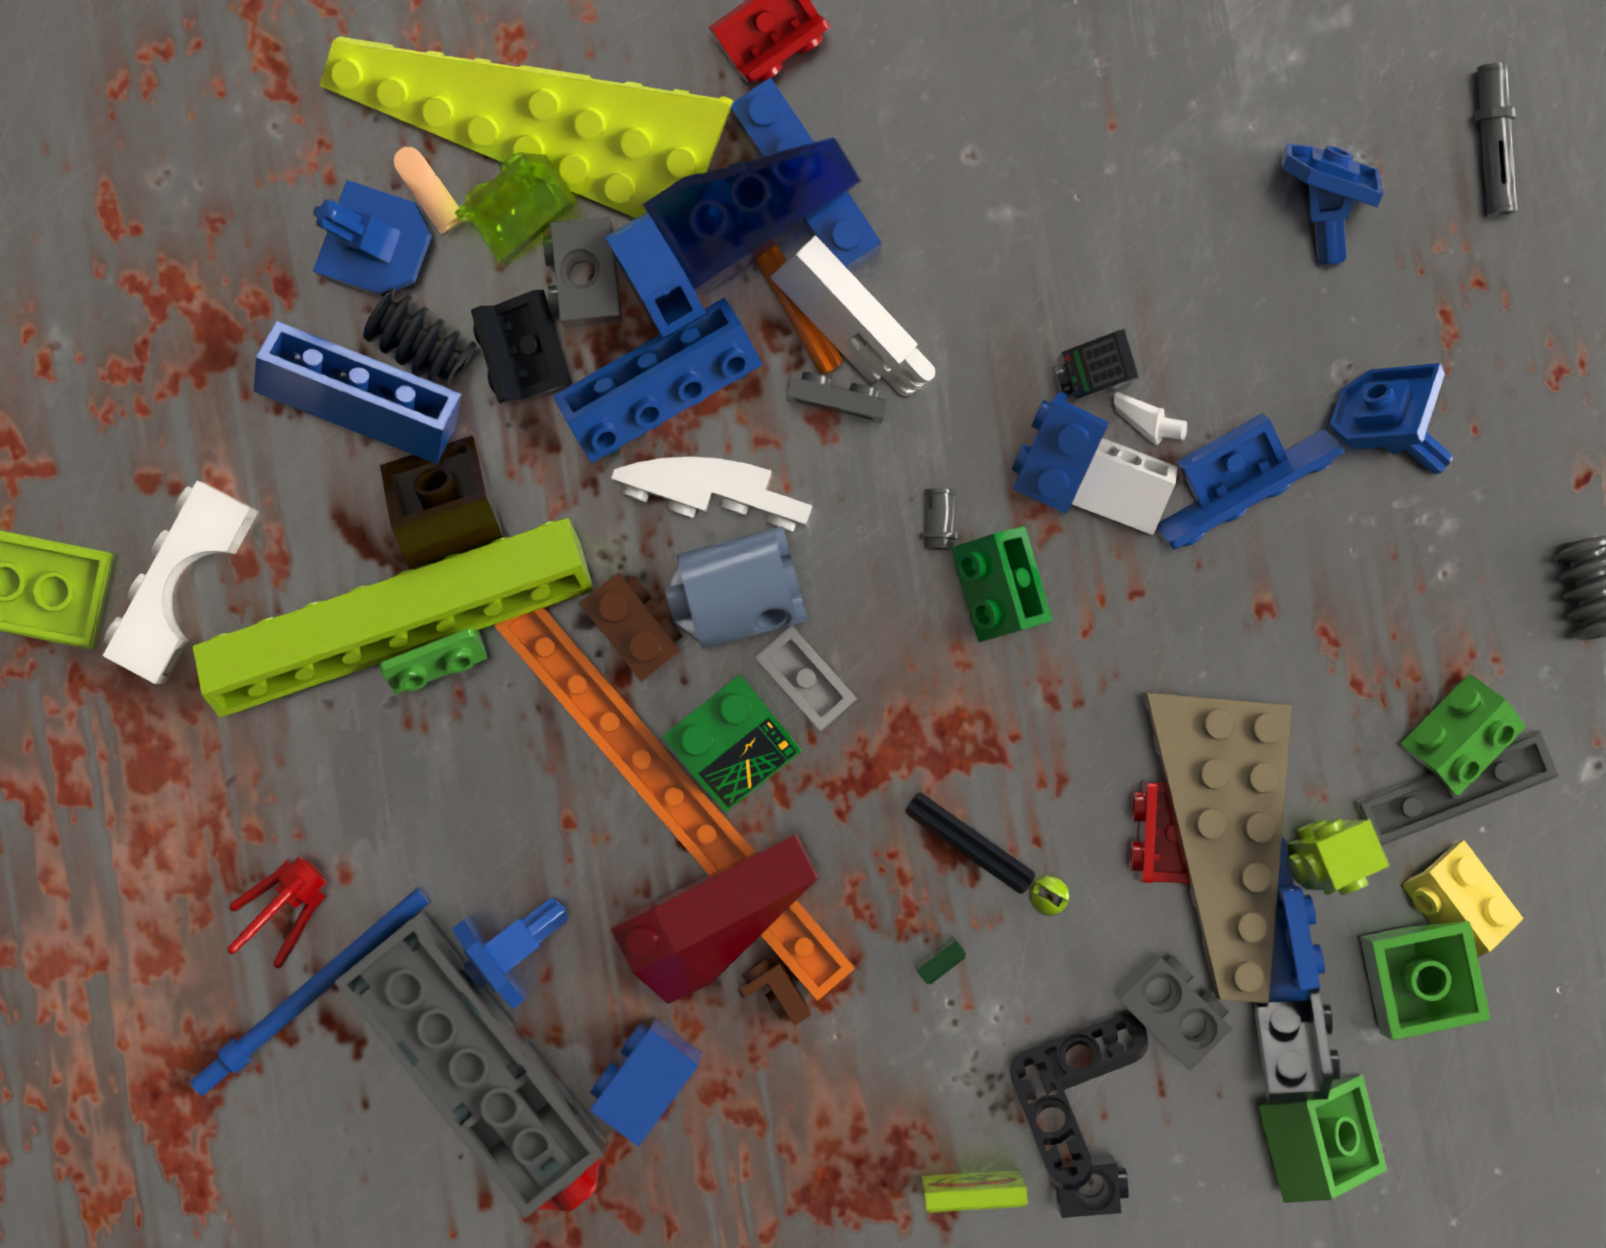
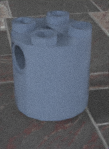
M783 526L677 554L678 567L668 587L665 588L675 626H678L697 640L702 649L808 621Z

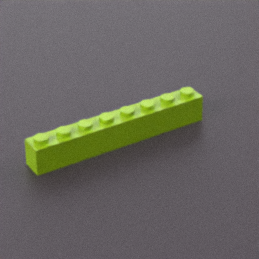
M568 518L545 522L530 531L512 537L496 539L489 545L465 553L449 555L442 561L418 569L402 571L395 577L372 585L358 586L343 595L325 601L309 603L302 609L278 617L262 619L255 625L231 633L215 635L208 641L193 645L202 696L219 718L380 664L462 630L472 628L473 631L594 591L581 543Z

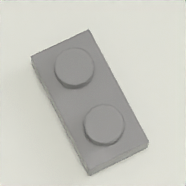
M792 625L755 657L820 732L857 700L856 696Z

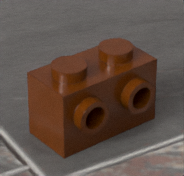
M618 572L582 600L580 605L637 678L644 682L683 652L676 644L683 636L665 614L657 619L647 607L646 603L652 597L635 575L626 580Z

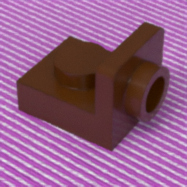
M764 959L741 974L745 982L738 986L737 991L742 999L768 984L772 991L765 994L780 1020L789 1016L795 1026L811 1016L810 1006L780 960L770 966L768 961Z

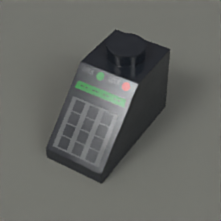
M1124 329L1061 352L1058 356L1060 365L1053 367L1059 391L1066 394L1069 393L1072 404L1127 388L1139 378Z

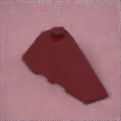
M796 833L624 915L610 930L633 974L662 1000L670 1004L710 985L819 876Z

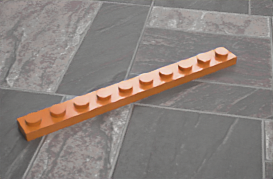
M545 607L494 625L708 875L756 853ZM798 900L761 934L764 940L817 1001L855 969V966Z

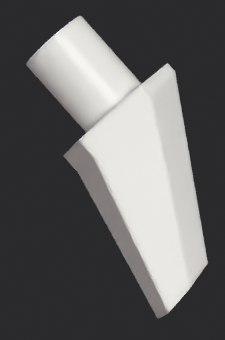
M1119 392L1115 393V411L1154 445H1158L1163 437L1182 441L1185 439L1187 433L1186 421L1165 418L1163 408L1152 406Z

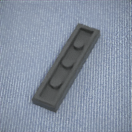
M1536 730L1515 738L1513 743L1506 747L1460 795H1455L1451 792L1443 781L1431 771L1357 800L1354 803L1361 820L1370 819L1381 846L1559 777L1541 730Z

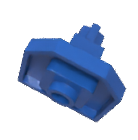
M1287 143L1282 155V169L1309 184L1311 222H1315L1317 259L1322 264L1333 265L1341 263L1347 258L1345 219L1348 218L1354 201L1356 200L1377 208L1381 201L1383 189L1380 169L1354 161L1353 154L1335 146L1327 145L1322 150L1310 145Z
M346 180L338 203L331 199H326L321 206H315L313 215L317 217L316 225L327 231L313 269L315 274L384 297L395 286L396 291L415 283L432 238L421 211L415 202Z
M1440 363L1370 369L1341 389L1329 424L1334 434L1351 450L1385 447L1393 455L1406 450L1433 474L1442 473L1452 461V454L1426 432L1445 375Z
M548 899L522 920L520 918L489 942L471 918L467 917L452 928L465 949L464 954L469 959L463 964L464 969L479 988L488 984L493 991L496 990L510 1007L514 1009L529 994L510 969L539 948V943L566 923L568 919L565 912L566 909L555 899Z

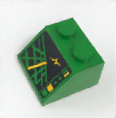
M742 674L735 677L662 736L691 774L725 812L802 752V749Z

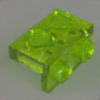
M519 152L510 156L500 165L501 173L490 182L481 183L471 189L464 197L466 203L455 211V215L460 222H473L499 262L510 261L550 227V222H556L578 203L545 154Z

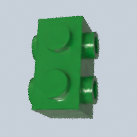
M1025 526L994 533L951 547L956 571L960 578L978 643L1053 621Z

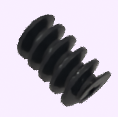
M395 286L382 298L370 314L363 332L364 339L372 343L381 338L379 344L381 352L389 354L397 349L396 363L404 366L413 361L411 368L413 375L421 377L430 371L428 381L438 385L446 383L445 386H448L466 366L476 349L477 343L472 341L462 349L458 348L457 344L461 334L459 330H455L448 336L443 337L441 332L445 320L439 318L430 326L425 324L429 309L424 306L416 313L411 314L409 310L413 297L407 295L396 303L393 301L396 292Z

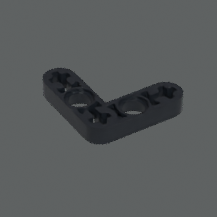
M1117 1015L1026 1050L1017 1055L1011 1064V1080L1048 1175L1052 1182L1061 1189L1068 1191L1080 1189L1088 1183L1093 1171L1089 1151L1064 1090L1133 1064L1145 1055L1149 1044L1146 1027L1133 1015ZM1121 1029H1126L1129 1035L1138 1033V1036L1133 1038L1134 1047L1125 1050L1122 1043L1107 1047L1110 1058L1102 1060L1100 1046L1095 1038L1103 1036L1104 1045L1106 1046L1118 1040L1117 1032ZM1077 1045L1087 1046L1094 1053L1093 1061L1083 1069L1072 1068L1065 1060L1069 1049ZM1032 1064L1035 1065L1038 1071L1047 1070L1040 1074L1046 1095L1038 1099L1029 1079L1020 1080L1026 1076L1025 1067ZM1053 1090H1056V1091H1057V1094H1050V1093H1051ZM1028 1100H1035L1032 1104L1027 1102ZM1051 1107L1058 1108L1066 1117L1062 1128L1055 1132H1046L1039 1128L1037 1119L1041 1111ZM1070 1136H1075V1140H1067ZM1065 1140L1071 1158L1074 1161L1083 1160V1162L1077 1165L1078 1174L1071 1177L1068 1176L1065 1170L1056 1171L1057 1168L1062 1166V1159L1056 1144H1060ZM1046 1145H1054L1049 1150L1045 1148Z

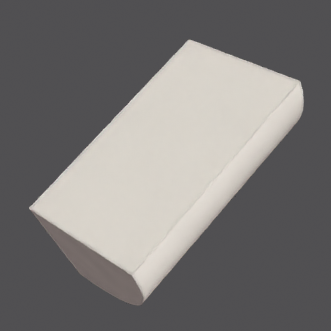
M1102 438L1072 504L1154 535L1175 486L1178 467Z

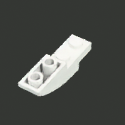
M705 457L654 459L614 469L611 477L614 482L622 484L619 491L620 494L646 503L649 494L668 500L667 510L689 518H694L696 510L707 514L713 495L721 498L719 503L721 508L747 516L749 508L768 514L766 523L776 527L783 526L784 530L791 532L794 531L796 524L806 527L812 511V505L768 491L767 488L772 476L771 470L725 459Z

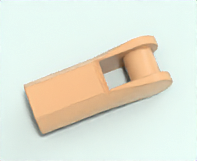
M412 147L399 149L394 156V167L439 233L443 234L464 220L466 216L421 153Z

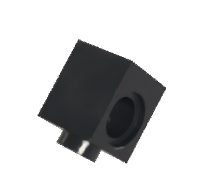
M1112 1155L1091 1157L1092 1174L1100 1175L1105 1179L1104 1189L1098 1196L1085 1197L1079 1193V1189L1068 1191L1056 1186L1057 1209L1061 1218L1121 1213L1120 1199L1129 1197L1126 1168L1118 1169L1117 1162ZM1062 1159V1166L1057 1168L1056 1171L1065 1170L1069 1177L1078 1174L1077 1165L1083 1162V1160Z

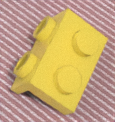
M1465 840L1453 844L1424 872L1409 878L1403 884V888L1412 899L1414 906L1426 917L1430 924L1470 921L1478 957L1491 952L1524 919Z

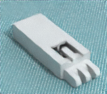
M816 235L770 276L871 385L879 380L880 377H883L898 394L909 396L934 378L935 368L916 348L918 344Z

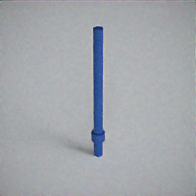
M418 888L411 892L239 1040L232 1038L217 1051L219 1057L190 1081L193 1088L203 1096L230 1072L237 1074L252 1061L250 1055L333 986L338 978L430 903L428 898Z

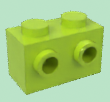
M1339 818L1326 822L1325 819L1318 820L1298 829L1300 838L1287 843V848L1291 855L1287 857V864L1295 881L1298 884L1303 883L1305 889L1323 890L1325 895L1339 891L1340 895H1346L1368 885L1367 876L1389 867L1370 819L1342 821Z

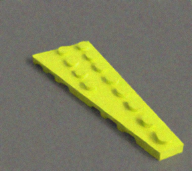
M337 37L332 41L319 86L636 219L648 212L658 228L679 237L686 231L734 101L724 96L720 98L689 94V91L679 89L669 91L644 87L641 83L628 81L618 83L593 79L589 75L521 65L516 67L491 63V60L464 59L445 56L442 52H420L394 48V45L346 37Z

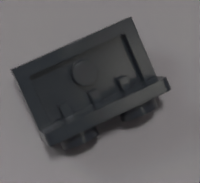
M532 290L496 305L479 306L471 310L474 320V336L482 347L488 367V383L500 404L524 402L572 384L544 290Z

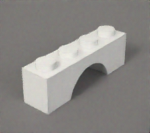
M198 480L193 488L187 486L179 496L174 508V512L179 515L170 531L163 530L156 539L150 554L155 557L146 575L140 573L134 580L127 595V599L132 601L123 618L116 617L103 640L108 645L103 654L104 657L154 684L167 683L189 642L179 629L172 610L173 590L179 576L191 563L201 557L217 553L236 554L259 512L211 485Z

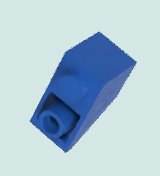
M648 212L604 237L646 316L663 338L706 314L685 272Z

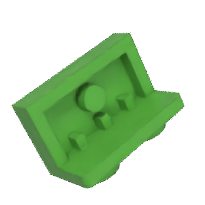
M468 628L381 662L379 666L382 675L396 695L404 691L420 689L427 682L447 674L466 671L475 663L488 659L479 630L473 631L472 628Z
M1468 674L1401 742V745L1409 755L1436 774L1455 795H1460L1506 747L1513 743L1515 738L1525 729V723L1504 697L1471 674Z

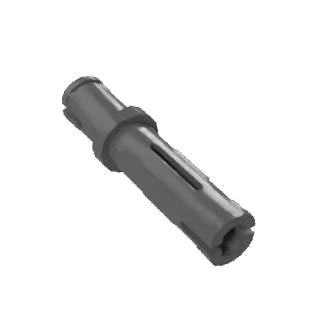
M1491 63L1477 67L1480 110L1476 111L1475 115L1476 123H1481L1483 167L1485 172L1487 215L1489 216L1513 214L1518 211L1511 120L1516 118L1515 107H1510L1507 63Z

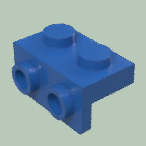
M1059 391L1052 403L1045 400L1042 401L1031 425L1032 428L1039 430L1032 447L1025 443L1022 445L1011 470L1019 473L1013 487L1014 490L1067 514L1110 422L1067 403L1066 400L1069 395Z

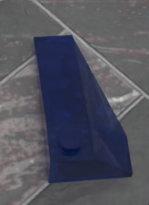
M833 137L780 151L763 158L748 162L743 161L718 170L683 177L644 203L643 206L673 252L693 289L710 291L750 265L862 180L838 140Z

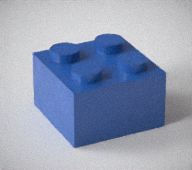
M656 1017L649 1027H646L641 1022L637 1025L620 1050V1053L626 1058L619 1067L610 1062L590 1091V1094L596 1098L590 1111L638 1147L697 1069L703 1053Z

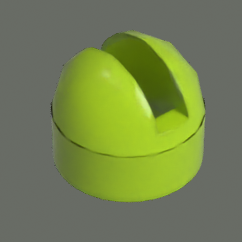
M1046 875L1038 878L1032 884L1029 898L1032 906L1039 913L1053 916L1065 910L1069 903L1070 893L1067 885L1061 879ZM1042 886L1063 898L1059 906L1038 895Z

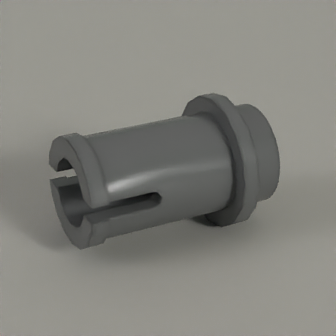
M948 488L924 489L925 528L923 533H919V539L924 540V549L951 550V547H954V540H959V534L954 533L956 490Z

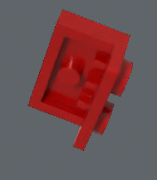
M746 0L708 28L739 76L749 83H753L756 80L760 83L775 76L783 67L781 62L795 52L803 54L816 47L823 39L821 34L828 30L830 25L823 16L818 14L810 0Z
M1142 781L1141 792H1134L1132 799V821L1140 822L1139 842L1131 841L1130 871H1137V880L1142 883L1190 884L1186 864L1182 861L1166 795V783Z

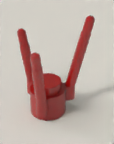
M298 856L293 863L286 860L273 874L246 891L229 905L231 911H237L280 882L275 888L279 894L228 946V953L235 954L286 902L295 908H298L304 902L303 909L273 962L275 968H281L314 910L326 898V895L320 890L328 881L301 856Z

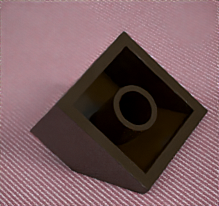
M473 435L448 443L438 464L415 455H409L380 465L390 526L409 570L425 564L438 562L452 554L463 553L486 546L496 539L503 538L495 500Z

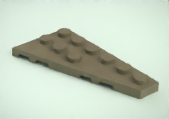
M1142 693L1155 736H1153L1156 753L1160 755L1166 781V795L1182 861L1186 864L1191 885V889H1189L1200 922L1203 935L1201 941L1215 998L1230 1001L1269 1003L1292 705Z

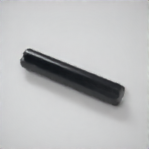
M918 792L907 805L905 812L909 817L1017 893L1023 894L1034 881L1036 876L1034 871L923 793Z

